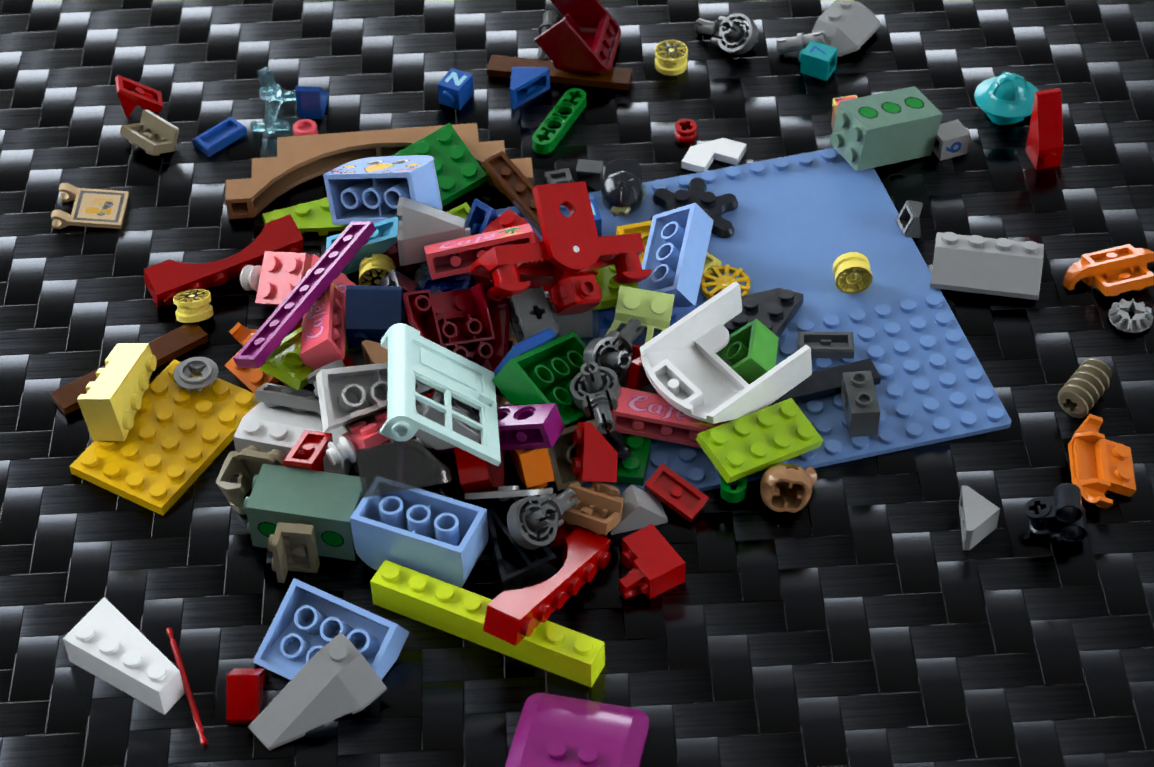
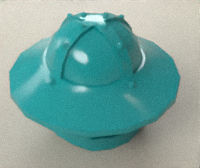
M1004 71L1000 76L992 77L980 83L976 87L974 98L977 106L987 114L991 122L997 125H1009L1024 120V117L1032 114L1035 92L1039 90L1030 82L1025 81L1024 77Z

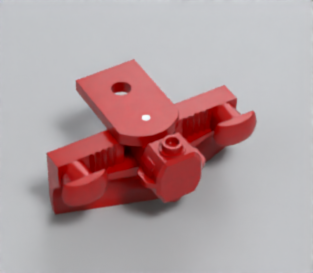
M586 181L536 185L532 188L544 242L494 246L474 261L470 268L472 275L494 280L495 286L490 289V292L498 297H513L525 292L528 288L542 287L544 291L549 292L551 305L555 307L556 314L559 316L581 314L600 304L602 293L600 285L596 282L595 275L591 273L594 270L615 264L617 275L612 279L622 285L639 283L647 279L652 273V269L642 270L639 255L645 250L641 233L598 237ZM560 205L568 208L570 217L562 215Z

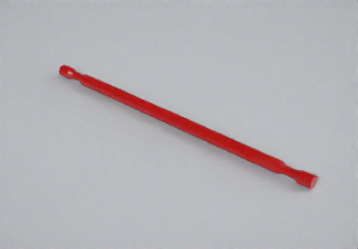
M167 628L166 632L170 638V645L177 668L180 670L185 694L197 732L200 735L201 745H206L207 740L203 734L202 723L179 649L173 637L172 628Z

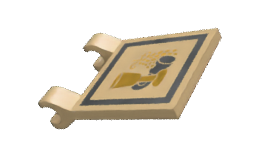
M69 183L60 184L59 192H62L60 200L69 202L75 199L71 215L62 210H54L52 212L51 218L54 219L52 222L53 228L62 229L67 226L121 229L129 199V191L77 188Z

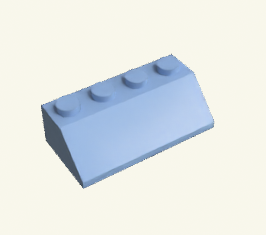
M696 203L653 216L642 262V270L652 269V273L647 279L637 284L639 289L675 295L673 303L675 307L696 306L714 222Z

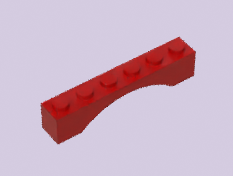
M291 214L266 223L257 238L239 253L226 259L199 264L166 260L145 268L144 282L157 307L174 304L173 297L180 292L222 286L228 280L240 277V273L246 265L262 266L265 251L303 252L304 238Z
M578 527L565 538L561 559L562 568L557 574L537 585L518 590L503 591L487 605L483 631L514 646L525 637H529L539 624L545 623L556 609L562 608L568 598L572 595L575 596L586 582H591L596 573L608 566L611 559V553L609 552L611 540L583 527Z

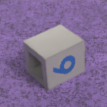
M959 120L940 124L933 147V152L938 159L942 161L967 154L968 144L971 140L969 130Z

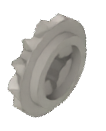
M1123 298L1119 303L1113 302L1108 314L1110 322L1116 328L1130 333L1147 330L1151 326L1154 317L1152 315V308L1145 307L1144 302L1137 303L1134 299L1126 301ZM1128 312L1134 313V316H1133L1132 319H1130V316H1129V313H1128Z
M206 357L188 358L179 363L175 368L174 381L179 389L186 388L189 393L197 389L201 393L202 388H211L212 382L218 381V366L213 360Z

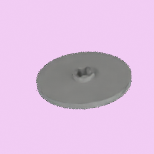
M519 485L499 486L498 490L470 492L464 493L465 499L499 498V501H506L513 498L516 501L520 500V496L553 494V487L519 489Z

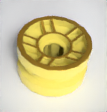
M848 252L842 254L834 261V280L840 291L856 294L864 291L871 285L873 278L870 270L871 266L864 254Z

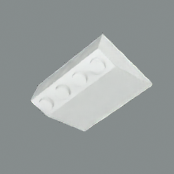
M260 402L242 418L233 436L235 450L240 452L241 449L254 445L265 453L277 449L287 456L304 430L323 432L321 416L313 411L295 412L291 410V407L286 406L267 407L264 405V402ZM343 426L327 431V433H332L335 445L339 444V437L347 433ZM326 455L323 458L324 472L348 475L353 465L349 460H345L344 468L340 469L337 465L332 466Z

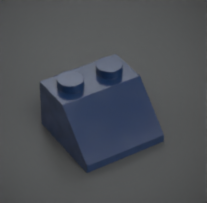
M346 286L345 330L349 349H362L361 341L364 340L381 343V339L392 325L398 323L406 324L402 286Z

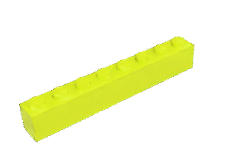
M384 560L370 580L373 604L588 687L592 688L605 666V642L550 621L539 624L529 637H525L516 646L483 631L486 609L492 599L388 560Z

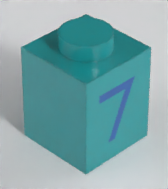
M811 40L807 47L803 48L799 54L798 61L801 63L800 73L827 81L836 69L838 48Z

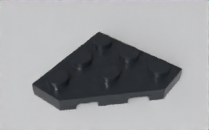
M775 288L741 296L742 312L723 326L726 327L730 335L757 319L776 336L780 337L803 304V294L789 289Z

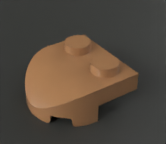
M579 482L568 486L569 489L576 493L568 498V500L570 501L578 496V504L558 517V519H563L565 524L578 525L596 534L606 535L620 523L624 497H619V489L602 482H592L591 487H580Z

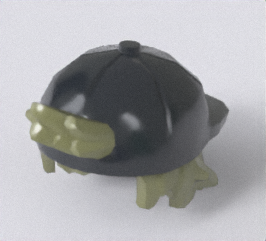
M616 159L610 161L606 166L600 196L604 206L614 217L618 215L627 216L641 206L643 196L646 194V186L642 184L640 165L630 159Z

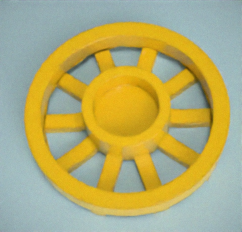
M729 264L719 267L712 266L711 270L702 275L700 288L702 294L709 300L715 296V293L718 294L732 283L745 282L746 286L739 284L740 289L744 290L741 296H745L750 292L751 279L743 272L742 268L731 267ZM707 279L714 281L705 283ZM714 286L715 288L710 292L706 288Z

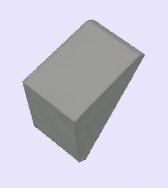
M631 484L619 495V497H624L622 518L620 523L610 531V534L614 535L642 529L650 524L655 526L668 523L661 501L652 494Z
M961 486L959 499L963 550L972 549L997 528L1000 508L969 486Z

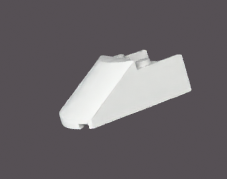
M734 282L641 346L640 353L642 365L650 383L669 404L688 416L715 424L734 420L766 408L811 376V348L808 345L803 346L749 385L716 354L730 340L729 331L723 325L742 312L740 285Z

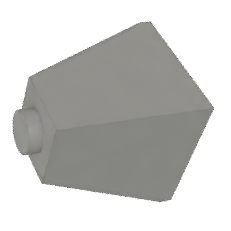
M399 197L397 217L401 218V221H398L397 243L400 266L425 262L426 256L423 246L472 236L471 228H466L464 218L406 197Z

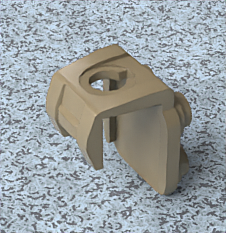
M254 445L241 449L240 452L231 451L228 454L216 483L236 512L247 515L243 513L244 497L252 488L253 478L256 474H259L262 464L285 466L284 459L286 455L277 449L265 453ZM239 474L237 484L230 483L232 476Z

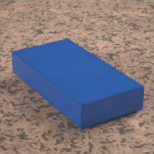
M229 117L192 139L193 146L210 157L245 136L247 128L234 118Z

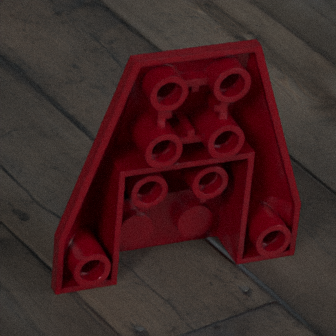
M494 281L481 282L470 289L431 294L430 289L403 293L409 323L413 328L420 331V336L492 372L508 353L510 304L508 297H498L490 292V289L495 286ZM495 386L496 393H499V389Z

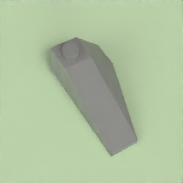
M436 389L431 400L444 406V393ZM451 397L452 410L476 422L480 418L479 413L472 410L473 407ZM427 405L422 416L445 427L444 413ZM452 417L453 431L477 443L480 442L481 432ZM418 429L414 435L417 437L416 440L426 448L433 447L436 450L456 447L421 429Z
M341 632L307 662L248 727L270 751L304 736L307 731L323 724L324 726L330 725L339 717L351 712L355 714L362 711L386 691L387 688L364 656Z

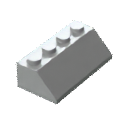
M937 232L930 288L1038 300L1044 244L1034 241L1021 242L1012 241L1007 238L994 239L985 238L980 235L967 236L958 235L953 232Z

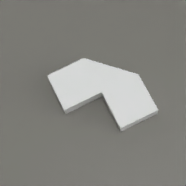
M721 138L691 146L681 161V168L698 173L708 170L713 160L738 165L746 152L747 144Z

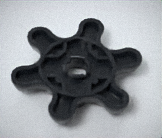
M693 178L688 185V190L680 189L673 193L665 188H659L655 191L653 202L663 207L664 212L696 203L714 220L711 233L720 238H730L734 234L732 223L721 216L738 207L735 195L727 193L715 196L714 193L706 191L707 185L702 178Z

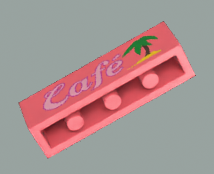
M528 223L423 247L431 279L434 280L470 272L473 262L494 246L535 243L534 232Z
M333 281L327 287L326 292L311 306L310 311L303 316L300 358L307 367L310 366L314 371L329 363L345 358L346 296Z
M621 387V394L617 400V409H613L612 402H610V409L616 424L615 432L701 448L696 441L698 433L727 423V421L712 424L695 419L673 407L660 394Z

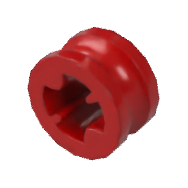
M681 119L676 122L675 138L677 140L691 142L696 139L697 123L695 121Z

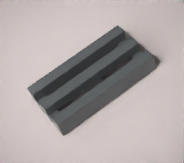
M798 332V350L808 345L811 348V358H854L853 332Z

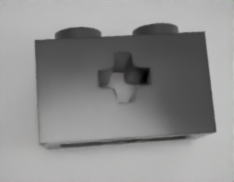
M542 287L527 289L519 295L508 298L510 322L518 343L547 328H551L557 336L553 340L559 337V324L556 320L554 321L551 313V301L549 298H546Z
M871 371L843 372L841 401L849 437L878 435L880 408Z

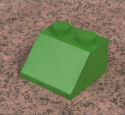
M755 319L730 334L728 344L716 353L750 385L776 366L779 337L759 320Z

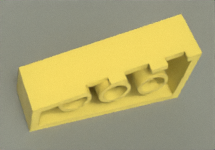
M117 343L105 359V368L97 370L96 381L89 382L86 386L87 393L80 394L77 398L92 441H125L129 429H132L135 414L141 407L143 394L149 387L150 376L157 366L156 356L152 355L149 343Z

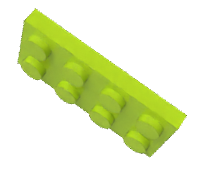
M302 326L287 335L282 340L281 345L266 359L265 364L259 367L266 374L279 379L289 387L297 390L309 384L306 377L314 371L310 366L307 367L300 358ZM345 335L346 356L348 353L358 351L359 349H349L347 346V338Z
M789 398L700 432L696 441L726 483L729 484L819 448L822 445L823 439L794 400Z

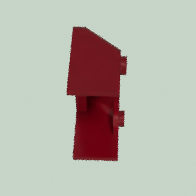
M550 0L564 17L561 21L536 37L534 41L551 59L553 66L557 70L573 73L603 75L612 68L621 37V29L615 19L598 0Z

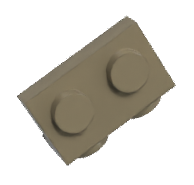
M149 110L142 111L140 123L121 125L120 135L128 139L129 143L143 148L147 154L153 156L174 152L179 134L178 127Z
M278 522L275 534H270L268 541V551L273 553L272 571H276L278 583H285L288 571L317 573L320 562L314 525Z

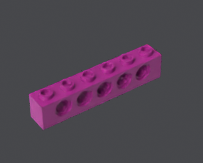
M556 403L497 407L500 450L552 448L565 428ZM472 408V410L479 413V410ZM415 436L404 441L403 456L455 453L454 448L436 450L433 447L426 448L416 440L417 437Z

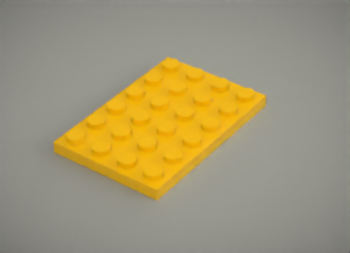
M174 359L149 384L148 389L145 390L141 407L135 414L133 427L129 429L125 441H94L70 465L71 474L163 516L232 442L242 418L260 402L255 401V393L218 378V381L212 382L211 388H202L201 393L197 389L190 393L186 388L179 389L174 381V370L181 362Z

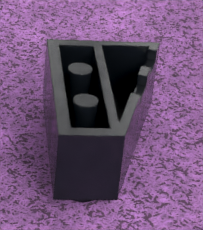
M513 498L487 509L489 540L501 593L503 591L518 590L537 585L557 574L556 556L547 545L529 550L518 545L512 537H508L510 532L507 526V514L512 504L515 503Z

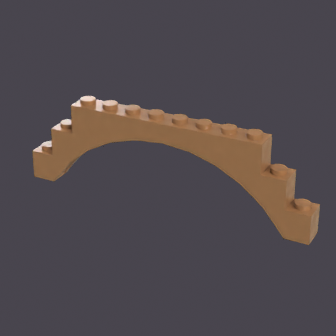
M477 123L452 125L480 166L481 161L500 151L505 153L504 140L479 142ZM445 125L277 137V157L252 158V178L226 180L225 201L228 218H254L274 199L300 183L327 173L350 161L368 157L392 156ZM531 158L510 159L534 185ZM487 174L489 181L486 183L504 194Z

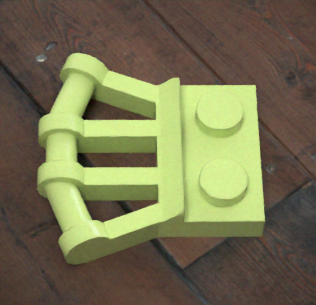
M620 286L614 322L606 335L612 330L617 331L620 324H627L630 319L635 318L642 323L639 327L644 326L647 328L645 343L653 339L654 329L663 332L670 327L675 295Z

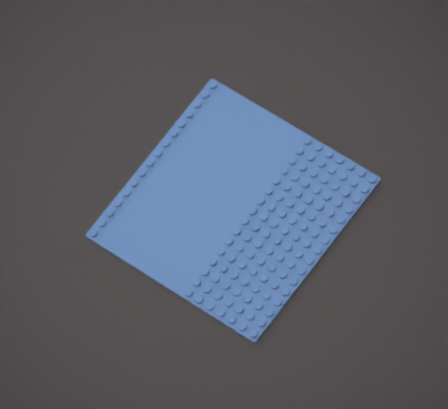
M828 148L642 183L646 186V194L643 196L641 206L627 216L618 215L616 217L604 206L600 196L602 190L588 193L589 199H595L602 219V236L616 235L617 226L649 221L653 215L663 213L665 211L664 208L653 202V195L659 188H665L673 193L680 189L688 190V185L693 178H702L707 185L706 191L714 193L715 196L727 193L735 195L738 207L721 216L732 223L734 234L730 238H720L711 233L707 252L719 259L721 266L729 264L731 267L743 269V272L751 279V288L748 295L775 288L789 289L803 294V304L779 337L776 365L798 351V332H853L854 358H811L812 372L870 358L881 377L880 384L874 385L880 408L878 435L849 437L841 393L797 403V406L806 418L814 423V428L822 437L823 442L821 447L779 464H794L803 469L808 467L819 468L1007 429L1011 426V419L941 290L930 288L932 274L912 237H905L896 221L899 213L874 168L856 172L835 148ZM560 205L562 215L570 217L568 208ZM516 206L496 209L498 217L507 209H510L511 211L525 219L542 241L543 237L525 218V216L517 209ZM848 252L864 254L870 262V270L873 276L871 285L864 291L856 294L840 291L834 280L833 263L839 256ZM707 279L705 283L714 281ZM740 282V283H738V284H741V285L746 286V283H745V282ZM712 286V287H706V288H707V290L710 292V291H711L712 289H714L715 287ZM700 287L696 306H700L708 301L702 294ZM616 307L592 311L593 337L581 338L586 346L593 339L599 338L598 312L616 310ZM592 413L590 417L586 416L585 418L577 422L587 419H595L594 413ZM653 439L644 485L663 463L701 492L720 488L721 474L702 448ZM768 468L747 476V482L761 480L763 473ZM593 481L580 484V487H591ZM737 481L731 482V486L737 485ZM602 482L619 489V495L630 486L615 482ZM634 485V486H636V487H638V488H640V489L646 491V490L644 489V486Z

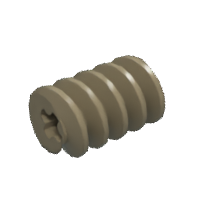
M1090 358L1085 360L1069 378L1057 396L1059 405L1068 415L1074 418H1084L1088 414V411L1092 409L1110 385L1109 380L1112 377V371L1109 366L1098 359Z

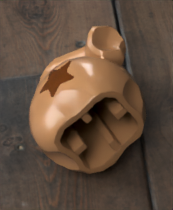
M783 463L769 467L763 473L759 489L763 503L769 509L776 512L787 511L795 513L802 510L811 497L812 487L817 482V473L813 467L803 469L794 464Z

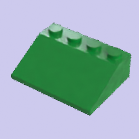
M573 331L510 359L493 378L492 382L497 386L500 393L516 406L556 403L563 424L567 427L586 417L584 410L575 405L570 391L571 381L581 372L580 368L583 365V354L586 345ZM589 406L590 413L592 414V407Z

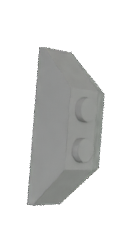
M835 0L817 19L812 33L824 31L827 45L838 48L837 57L857 51L881 26V22L870 9L855 0Z

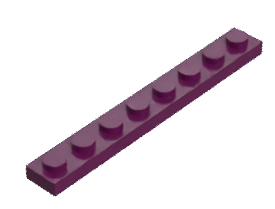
M372 221L351 222L233 358L237 367L255 369L265 364L270 354L281 345L282 340L296 327L304 314L310 311L315 301L326 292L327 287L340 275L344 267L354 259L355 254L368 242L369 238L376 231Z

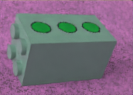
M915 86L840 101L830 144L856 172L929 156L932 154L943 114Z
M263 463L259 474H256L253 478L251 495L245 498L243 504V513L247 514L248 518L247 533L251 534L253 546L268 548L270 534H275L278 522L314 525L318 556L356 561L358 554L354 548L350 517L368 491L366 477Z

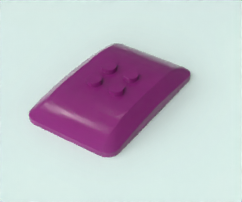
M547 693L533 694L527 698L505 767H640L649 730V718L642 710Z

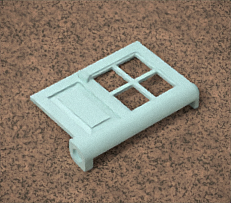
M398 323L392 325L381 339V347L388 350L387 420L380 429V434L394 441L404 442L411 439L417 430L421 429L493 465L499 466L501 456L495 384L492 382L495 377L494 372L420 336L419 330L407 324ZM415 379L443 392L444 406L415 392ZM451 397L479 410L480 423L452 410ZM416 400L444 413L445 427L417 414ZM452 417L481 432V444L453 431Z

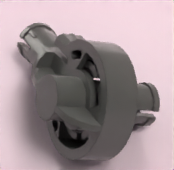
M734 13L727 17L720 16L718 19L722 22L717 20L712 22L699 18L696 23L702 24V26H694L696 33L714 36L711 38V41L731 55H743L758 42L756 23L742 13Z
M632 318L620 332L612 330L605 337L593 339L584 350L583 364L587 363V367L591 368L589 362H596L599 366L610 368L617 374L618 380L621 382L627 373V368L631 364V357L633 356L632 343L644 332V326L637 329L642 323Z
M589 362L591 368H588L587 363H585L580 368L581 372L573 378L570 384L573 401L578 408L584 410L587 417L591 416L589 406H591L597 430L601 434H607L605 425H608L609 432L611 433L615 430L616 424L609 406V400L612 402L613 409H617V400L621 394L618 376L612 369L599 366L596 362Z
M568 488L542 505V502L550 498L549 494H542L539 497L527 496L512 504L507 514V526L510 532L508 537H512L518 545L529 550L538 549L551 543L557 534L558 527L564 523L563 519L558 520V517L578 504V496L569 501L568 498L576 493Z

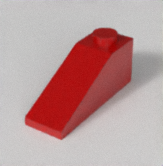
M1056 88L1036 91L1026 153L1036 170L1058 167L1061 163L1063 151L1061 90Z

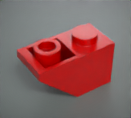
M578 422V428H574L573 443L577 445V454L572 460V474L576 475L575 480L617 482V451L591 422Z

